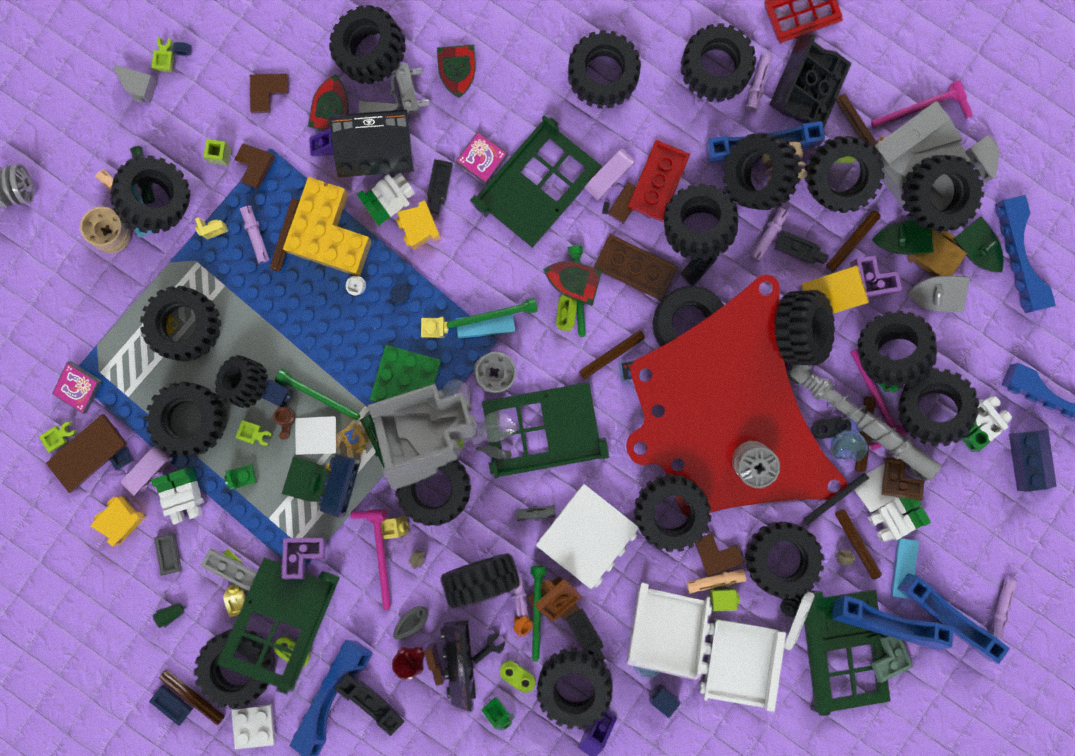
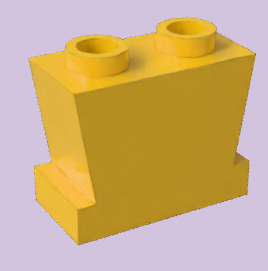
M425 200L418 203L419 207L397 212L399 218H396L400 229L404 228L406 233L403 236L407 247L411 245L413 250L432 238L434 242L441 239Z
M125 496L110 499L107 503L108 507L96 514L93 518L94 522L90 525L108 537L109 540L107 542L112 547L120 545L146 518L142 512L135 511Z

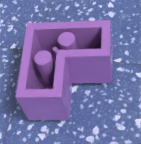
M876 256L858 258L850 262L851 267H859L868 298L894 294L902 290L899 272L879 274Z
M283 538L282 579H305L306 559H325L326 539Z

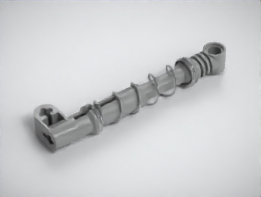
M791 365L786 371L788 379L797 385L804 384L802 386L804 388L808 387L806 390H811L810 393H812L815 400H826L827 409L837 408L842 412V420L852 419L857 423V431L865 432L872 438L873 443H880L887 449L888 454L892 453V457L901 459L911 466L908 471L917 479L929 481L942 467L940 463L916 447L910 438H904L896 432V428L892 429L882 422L881 417L877 418L869 411L865 413L866 406L858 408L850 402V394L843 397L835 391L836 384H832L831 380L828 378L820 379V375L815 376V372L811 373L812 368L809 365Z

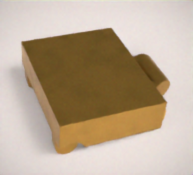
M932 230L933 253L908 255L907 258L910 263L914 262L934 277L952 276L967 253L956 246V242L953 239L955 236L950 232L942 231L938 233Z

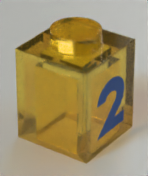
M354 423L339 432L350 453L356 452V454H359L367 449L366 445L370 444L359 423Z

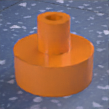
M517 616L513 620L515 623L513 630L519 637L527 635L533 628V622L527 616L521 618Z

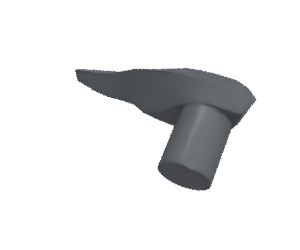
M484 445L476 447L477 451H481L495 459L510 458L512 455L511 451L501 450L494 446Z

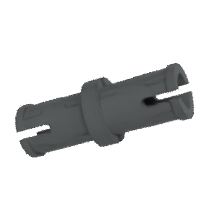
M535 505L533 508L516 509L517 521L533 519L539 521L541 518L556 517L555 505L543 507Z

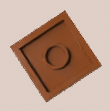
M548 579L541 585L546 595L534 605L549 620L554 622L580 600L582 596L566 579L562 580L557 586Z

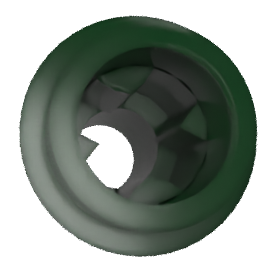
M178 603L156 610V613L153 614V619L159 628L163 626L166 628L184 614L185 611L182 605Z

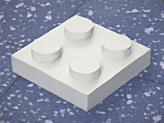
M272 704L232 709L235 749L272 746L276 743Z

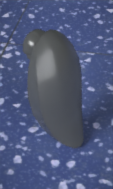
M417 606L407 611L395 627L393 632L394 639H407L419 632L427 622L429 616L427 608Z

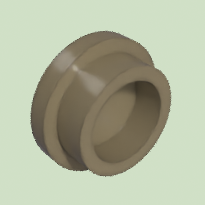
M844 549L837 552L835 556L837 562L843 565H852L856 559L852 551Z
M416 550L411 555L408 562L413 569L420 568L425 563V552Z

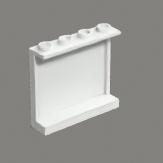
M583 483L536 543V546L592 589L594 586L597 588L602 582L603 578L601 576L604 572H609L613 568L615 558L617 556L621 557L627 549L625 545L629 540L633 541L639 534L637 530L639 528Z
M641 583L637 591L626 664L696 680L701 674L703 675L705 669V662H702V659L707 651L705 635H708L710 624L707 623L708 616L710 617L712 605L709 604L710 598L707 597L705 601L649 589V584Z
M713 618V623H710L708 633L711 636L710 642H707L706 654L708 655L703 673L705 674L704 682H700L699 693L702 694L701 696L704 700L710 698L752 705L775 712L786 632L781 629Z

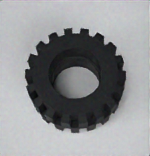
M236 355L235 357H230L229 360L224 362L223 366H220L219 373L216 374L215 391L218 393L217 396L222 401L241 408L254 406L256 401L261 400L262 394L266 391L265 387L268 385V382H266L268 379L266 368L261 363L244 356Z

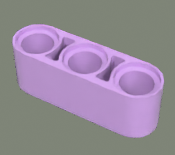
M620 149L587 183L585 189L597 201H600L631 169L636 161L623 149Z
M156 445L125 476L121 484L136 497L151 484L152 479L157 478L173 458L167 451L160 450Z

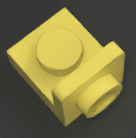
M195 218L197 233L207 240L229 231L227 225L221 220H212L206 225L201 218Z
M444 317L421 318L422 338H445V333H448V327Z
M406 515L387 518L381 523L383 539L399 538L409 534V524Z
M236 584L227 587L223 596L229 617L239 615L246 599L245 589Z

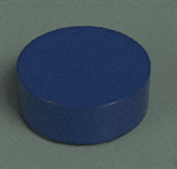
M175 42L172 45V51L180 56H189L192 54V46L183 42Z
M398 284L390 290V297L395 303L404 304L408 301L410 292L406 286Z

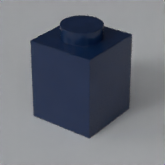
M268 379V385L265 387L266 391L261 397L278 407L287 406L292 399L291 393L293 391Z
M662 684L658 687L655 686L649 694L650 703L668 718L672 716L681 704L679 698Z

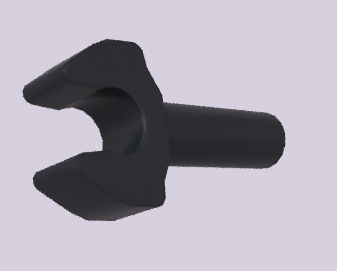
M499 633L491 634L487 637L488 645L472 657L475 664L491 652L500 654L503 651L505 641L498 646L493 643L499 637Z

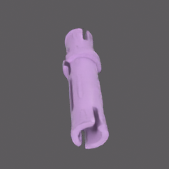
M768 54L760 56L753 85L749 88V98L745 107L748 111H757L760 98L764 94L763 88L772 61V56Z
M252 206L240 208L239 210L245 223L244 229L248 232L258 264L270 261L258 228L260 225L255 219Z
M779 207L772 221L768 222V227L758 244L749 257L756 262L761 261L776 234L781 232V226L790 214L788 211L785 213V209Z
M1004 578L996 612L992 616L994 619L990 634L998 638H1003L1006 622H1009V610L1018 583Z

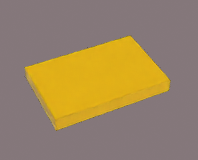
M858 266L801 284L803 291L819 290L824 293L830 301L833 314L869 303Z

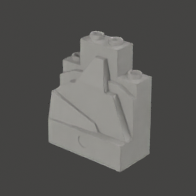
M937 101L873 148L880 154L879 159L884 164L881 171L885 174L884 179L881 180L902 208L905 204V201L901 200V194H904L905 190L902 189V185L907 182L908 179L905 177L908 172L914 171L912 167L916 163L921 164L922 159L931 158L934 155H955L971 161L965 153L966 150L960 144L962 140L961 135ZM943 174L934 182L930 192L931 203L938 212L944 210L951 203L954 196L953 182L946 174Z
M436 384L367 405L374 419L385 468H382V471L393 490L436 474L438 467L457 459L456 451L459 448L456 441L476 435L474 427L477 426L474 415L470 416L469 413L472 410L470 400H465L463 392L444 398L442 390L438 391Z

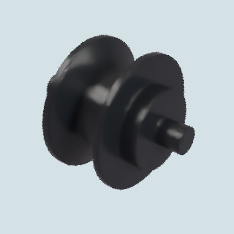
M796 596L792 599L785 597L780 604V609L786 616L795 617L801 601Z

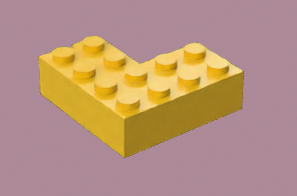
M308 177L283 250L289 254L360 276L372 241L367 236L337 227L349 195L344 188L329 183L327 185L323 181Z

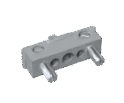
M408 63L399 64V68L394 70V74L391 76L392 89L389 92L390 95L395 97V102L399 108H402V110L407 109L408 116L417 115L418 107L430 105L429 99L416 100L411 76L421 75L422 69L409 70ZM394 77L396 79L401 105H399L397 95L393 93V91L395 90L393 80Z

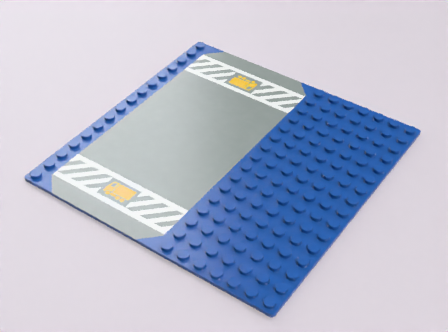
M268 149L267 152L274 154L276 157L259 190L244 185L240 181L205 221V224L208 225L207 223L212 220H221L227 225L229 231L208 240L203 236H199L196 231L79 366L102 381L95 398L150 446L154 447L158 444L151 441L150 437L152 435L147 433L145 428L149 426V422H145V416H149V411L146 408L148 404H153L154 401L151 398L154 394L159 395V390L163 387L168 388L171 383L189 382L207 387L217 395L218 393L215 391L216 374L219 373L220 366H223L224 362L232 356L240 355L261 363L266 368L268 379L275 381L280 369L283 368L289 371L292 378L360 414V419L371 415L367 405L376 403L370 400L385 345L441 360L435 384L438 391L442 390L444 398L452 396L473 372L476 361L481 356L488 354L496 345L497 338L493 335L458 338L456 328H448L445 338H422L421 318L444 317L445 322L456 320V318L469 317L470 315L344 209L337 227L367 236L372 241L360 275L366 283V289L362 294L351 295L346 290L347 279L355 275L287 252L281 271L271 270L270 264L292 198L301 199L307 178L276 151ZM244 206H247V208L252 206L255 219L259 222L260 226L258 228L270 258L268 262H262L261 264L257 262L247 230L244 229L245 223L239 210ZM401 284L407 287L410 297L406 303L397 304L391 299L390 290L393 286ZM170 286L175 288L185 286L204 294L215 304L214 308L218 309L220 314L217 318L221 320V326L217 328L220 331V336H215L214 341L217 343L214 347L210 346L208 348L209 352L206 355L201 354L200 358L196 360L176 361L153 352L150 349L151 345L145 343L143 338L146 335L142 334L140 327H143V323L140 322V316L145 314V311H142L144 305L148 306L150 304L148 299L151 296L157 297L156 292L159 290L166 291V288ZM183 306L170 314L166 324L170 339L181 342L191 336L196 326V317L193 310ZM283 384V386L293 391L291 393L292 399L284 407L291 408L295 412L296 418L336 417V433L342 439L341 446L336 450V453L296 455L295 421L290 425L289 439H280L279 434L282 432V425L277 424L273 418L275 410L280 407L261 398L260 401H256V404L254 406L251 405L249 408H241L222 401L224 405L222 410L226 412V418H223L226 428H222V438L215 441L217 444L213 448H208V452L192 457L169 454L173 458L170 463L178 470L193 466L199 488L282 560L283 538H324L327 543L350 516L351 511L357 508L384 476L383 466L379 458L374 454L376 452L360 419L354 420L289 384ZM191 401L179 404L171 415V427L174 433L182 438L194 435L202 422V413L199 406ZM245 420L262 426L260 432L269 431L273 433V436H264V441L270 443L269 446L261 445L258 440L254 445L235 438L241 421ZM354 428L351 440H354L357 436L359 439L356 443L352 444L348 441L349 435L345 436L344 433ZM336 454L361 460L346 516L338 518L320 511L319 501H305L282 494L293 457L319 464L330 472L329 464L331 458L335 457ZM253 464L258 483L232 490L226 486L224 480L225 471ZM306 559L305 567L311 562L312 559Z

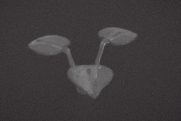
M450 380L442 389L444 398L463 392L465 400L471 399L469 387L460 380ZM495 411L485 417L484 425L480 426V429L478 426L474 427L476 435L461 440H464L466 443L470 441L473 445L482 443L483 439L489 442H496L511 436L518 428L508 415ZM460 440L456 441L459 448L456 451L457 458L463 451V445Z

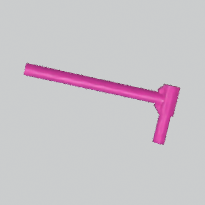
M958 80L950 84L948 92L872 120L871 125L873 128L927 108L935 101L940 103L950 98L959 102L966 119L972 117L973 113L966 99L968 97L962 83Z
M858 350L851 351L850 353L872 396L875 398V402L887 425L892 429L896 428V432L901 436H907L908 431H905L903 426L896 425L873 379H870L866 375V371L863 370ZM872 442L869 445L872 451L882 447L878 442Z
M368 509L367 511H351L350 517L352 519H367L374 524L383 609H390L391 604L381 525L387 519V510Z

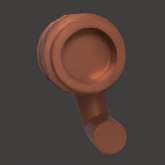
M280 407L275 410L273 418L277 424L282 425V432L279 434V438L287 440L290 437V425L294 423L296 415L291 408Z

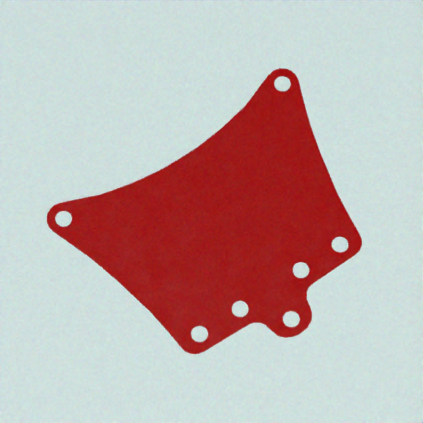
M772 275L759 276L731 301L704 321L673 341L636 359L631 364L630 374L645 420L641 428L630 434L627 439L626 448L629 457L636 464H657L664 469L666 474H673V476L679 474L686 479L689 478L694 481L708 498V503L711 506L710 513L733 507L767 502L828 500L838 493H832L828 490L827 485L831 480L839 481L841 486L839 491L847 486L844 476L822 452L795 400L784 360L778 352V346L775 341L774 321L776 309L779 307L780 287L779 282ZM761 283H771L773 289L769 295L760 293L759 286ZM644 368L650 369L652 372V378L647 382L639 378V372ZM660 404L665 408V413L662 417L657 418L653 416L652 408ZM758 441L767 446L777 456L780 470L773 483L763 488H754L747 485L737 475L732 466V456L735 449L742 443ZM638 442H644L647 445V451L642 455L634 451V445ZM679 458L684 461L685 466L683 470L675 471L672 469L671 464L674 459ZM759 463L758 466L755 465L754 468L756 469L757 467H761V464ZM675 496L681 512L689 517L690 506L685 503L684 498Z

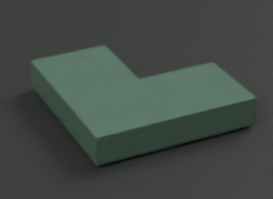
M887 635L881 636L880 639L886 656L871 663L877 681L880 683L913 667L903 640Z

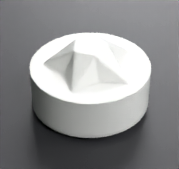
M352 276L346 281V290L351 295H360L366 289V283L360 276Z

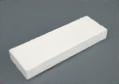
M809 591L801 601L785 642L784 648L789 651L792 650L798 640L815 597Z

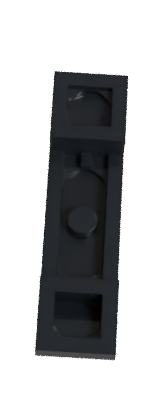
M347 673L334 686V689L347 700H352L376 720V724L390 736L404 723L402 717L379 694L355 676Z

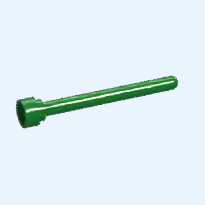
M583 246L567 247L570 259L573 262L580 263ZM577 301L578 335L584 337L586 335L584 305L582 302Z
M534 297L529 298L520 305L448 321L447 327L450 329L519 312L536 313L537 304Z
M281 368L275 378V382L278 384H289L354 420L360 419L359 413L292 378L289 371Z
M531 566L532 579H534L533 661H538L540 657L541 612L534 604L542 596L541 585L542 579L546 575L545 566Z

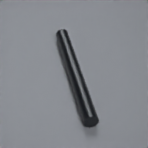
M865 472L803 518V521L809 525L869 479L868 475Z

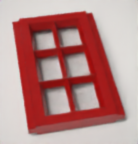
M837 0L764 1L766 12L779 44L843 21Z

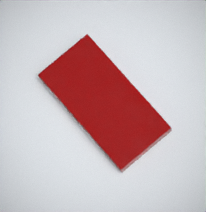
M655 140L627 208L663 222L666 204L670 202V198L676 191L690 154Z

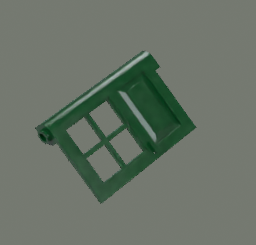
M545 115L542 117V122L484 189L477 196L474 195L470 199L471 204L485 217L489 213L492 214L532 248L583 191L587 183L602 169L598 162L559 132L557 127L559 124L552 117L548 118ZM549 139L566 152L553 167L537 155V152ZM569 155L586 168L574 183L557 171V168ZM533 157L550 170L538 185L521 173ZM553 173L570 186L557 202L541 189Z
M589 382L482 401L489 445L502 450L500 437L521 433L525 455L510 459L492 458V463H489L490 474H494L495 479L501 476L609 458L606 438H599ZM540 403L544 425L524 429L520 406ZM516 407L520 430L499 433L495 411ZM545 429L549 451L528 455L524 433Z
M264 557L217 665L277 687L276 691L287 695L288 692H293L340 577L322 571L319 578L305 573V579H282V564ZM253 611L275 619L267 640L244 632ZM279 621L301 629L293 650L271 642ZM242 636L265 644L256 665L233 657ZM268 646L291 654L283 675L260 667Z
M876 590L823 597V592L809 591L815 596L804 622L814 705L810 706V709L818 712L820 716H827L833 711L891 701L888 680L880 683L877 681L876 676L877 691L857 694L854 673L873 669L872 666L854 668L851 647L871 644L872 659L875 662L885 657L884 648L880 641L882 634L832 619L834 600L843 596L862 600L869 606L879 610ZM796 595V596L800 599V601H802V599H803V597H804L805 595H803V596H801V597L798 596V595ZM846 648L849 669L829 672L826 651ZM849 674L852 695L832 698L829 677Z

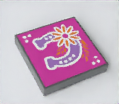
M477 132L455 162L481 182L487 184L506 159L508 153Z
M68 361L52 394L80 413L85 414L102 381L72 361Z

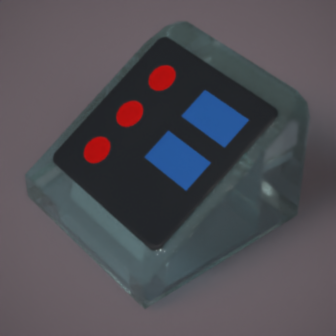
M635 360L619 363L621 382L632 380L630 368Z

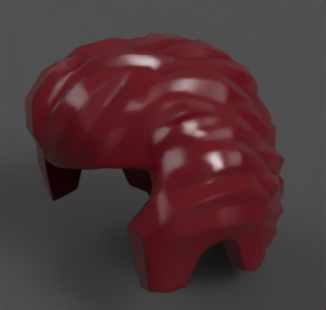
M401 647L392 661V670L398 678L412 679L422 673L425 655L423 648Z

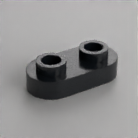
M842 417L822 419L813 423L811 431L819 439L841 437L850 433L851 423L848 419L842 420ZM841 423H843L845 426L843 430L839 428V425ZM822 425L826 428L824 433L820 431Z

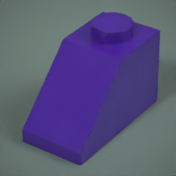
M330 128L309 138L310 156L334 155Z
M604 712V717L600 721L596 719L593 726L587 727L577 748L589 756H597L605 748L617 718L609 712Z

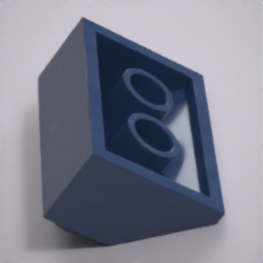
M1048 429L1010 433L1009 439L1017 491L1029 492L1057 487Z
M336 454L335 457L331 458L329 468H331L330 476H326L324 482L326 490L324 495L320 496L318 503L321 506L320 511L338 518L346 516L361 460Z

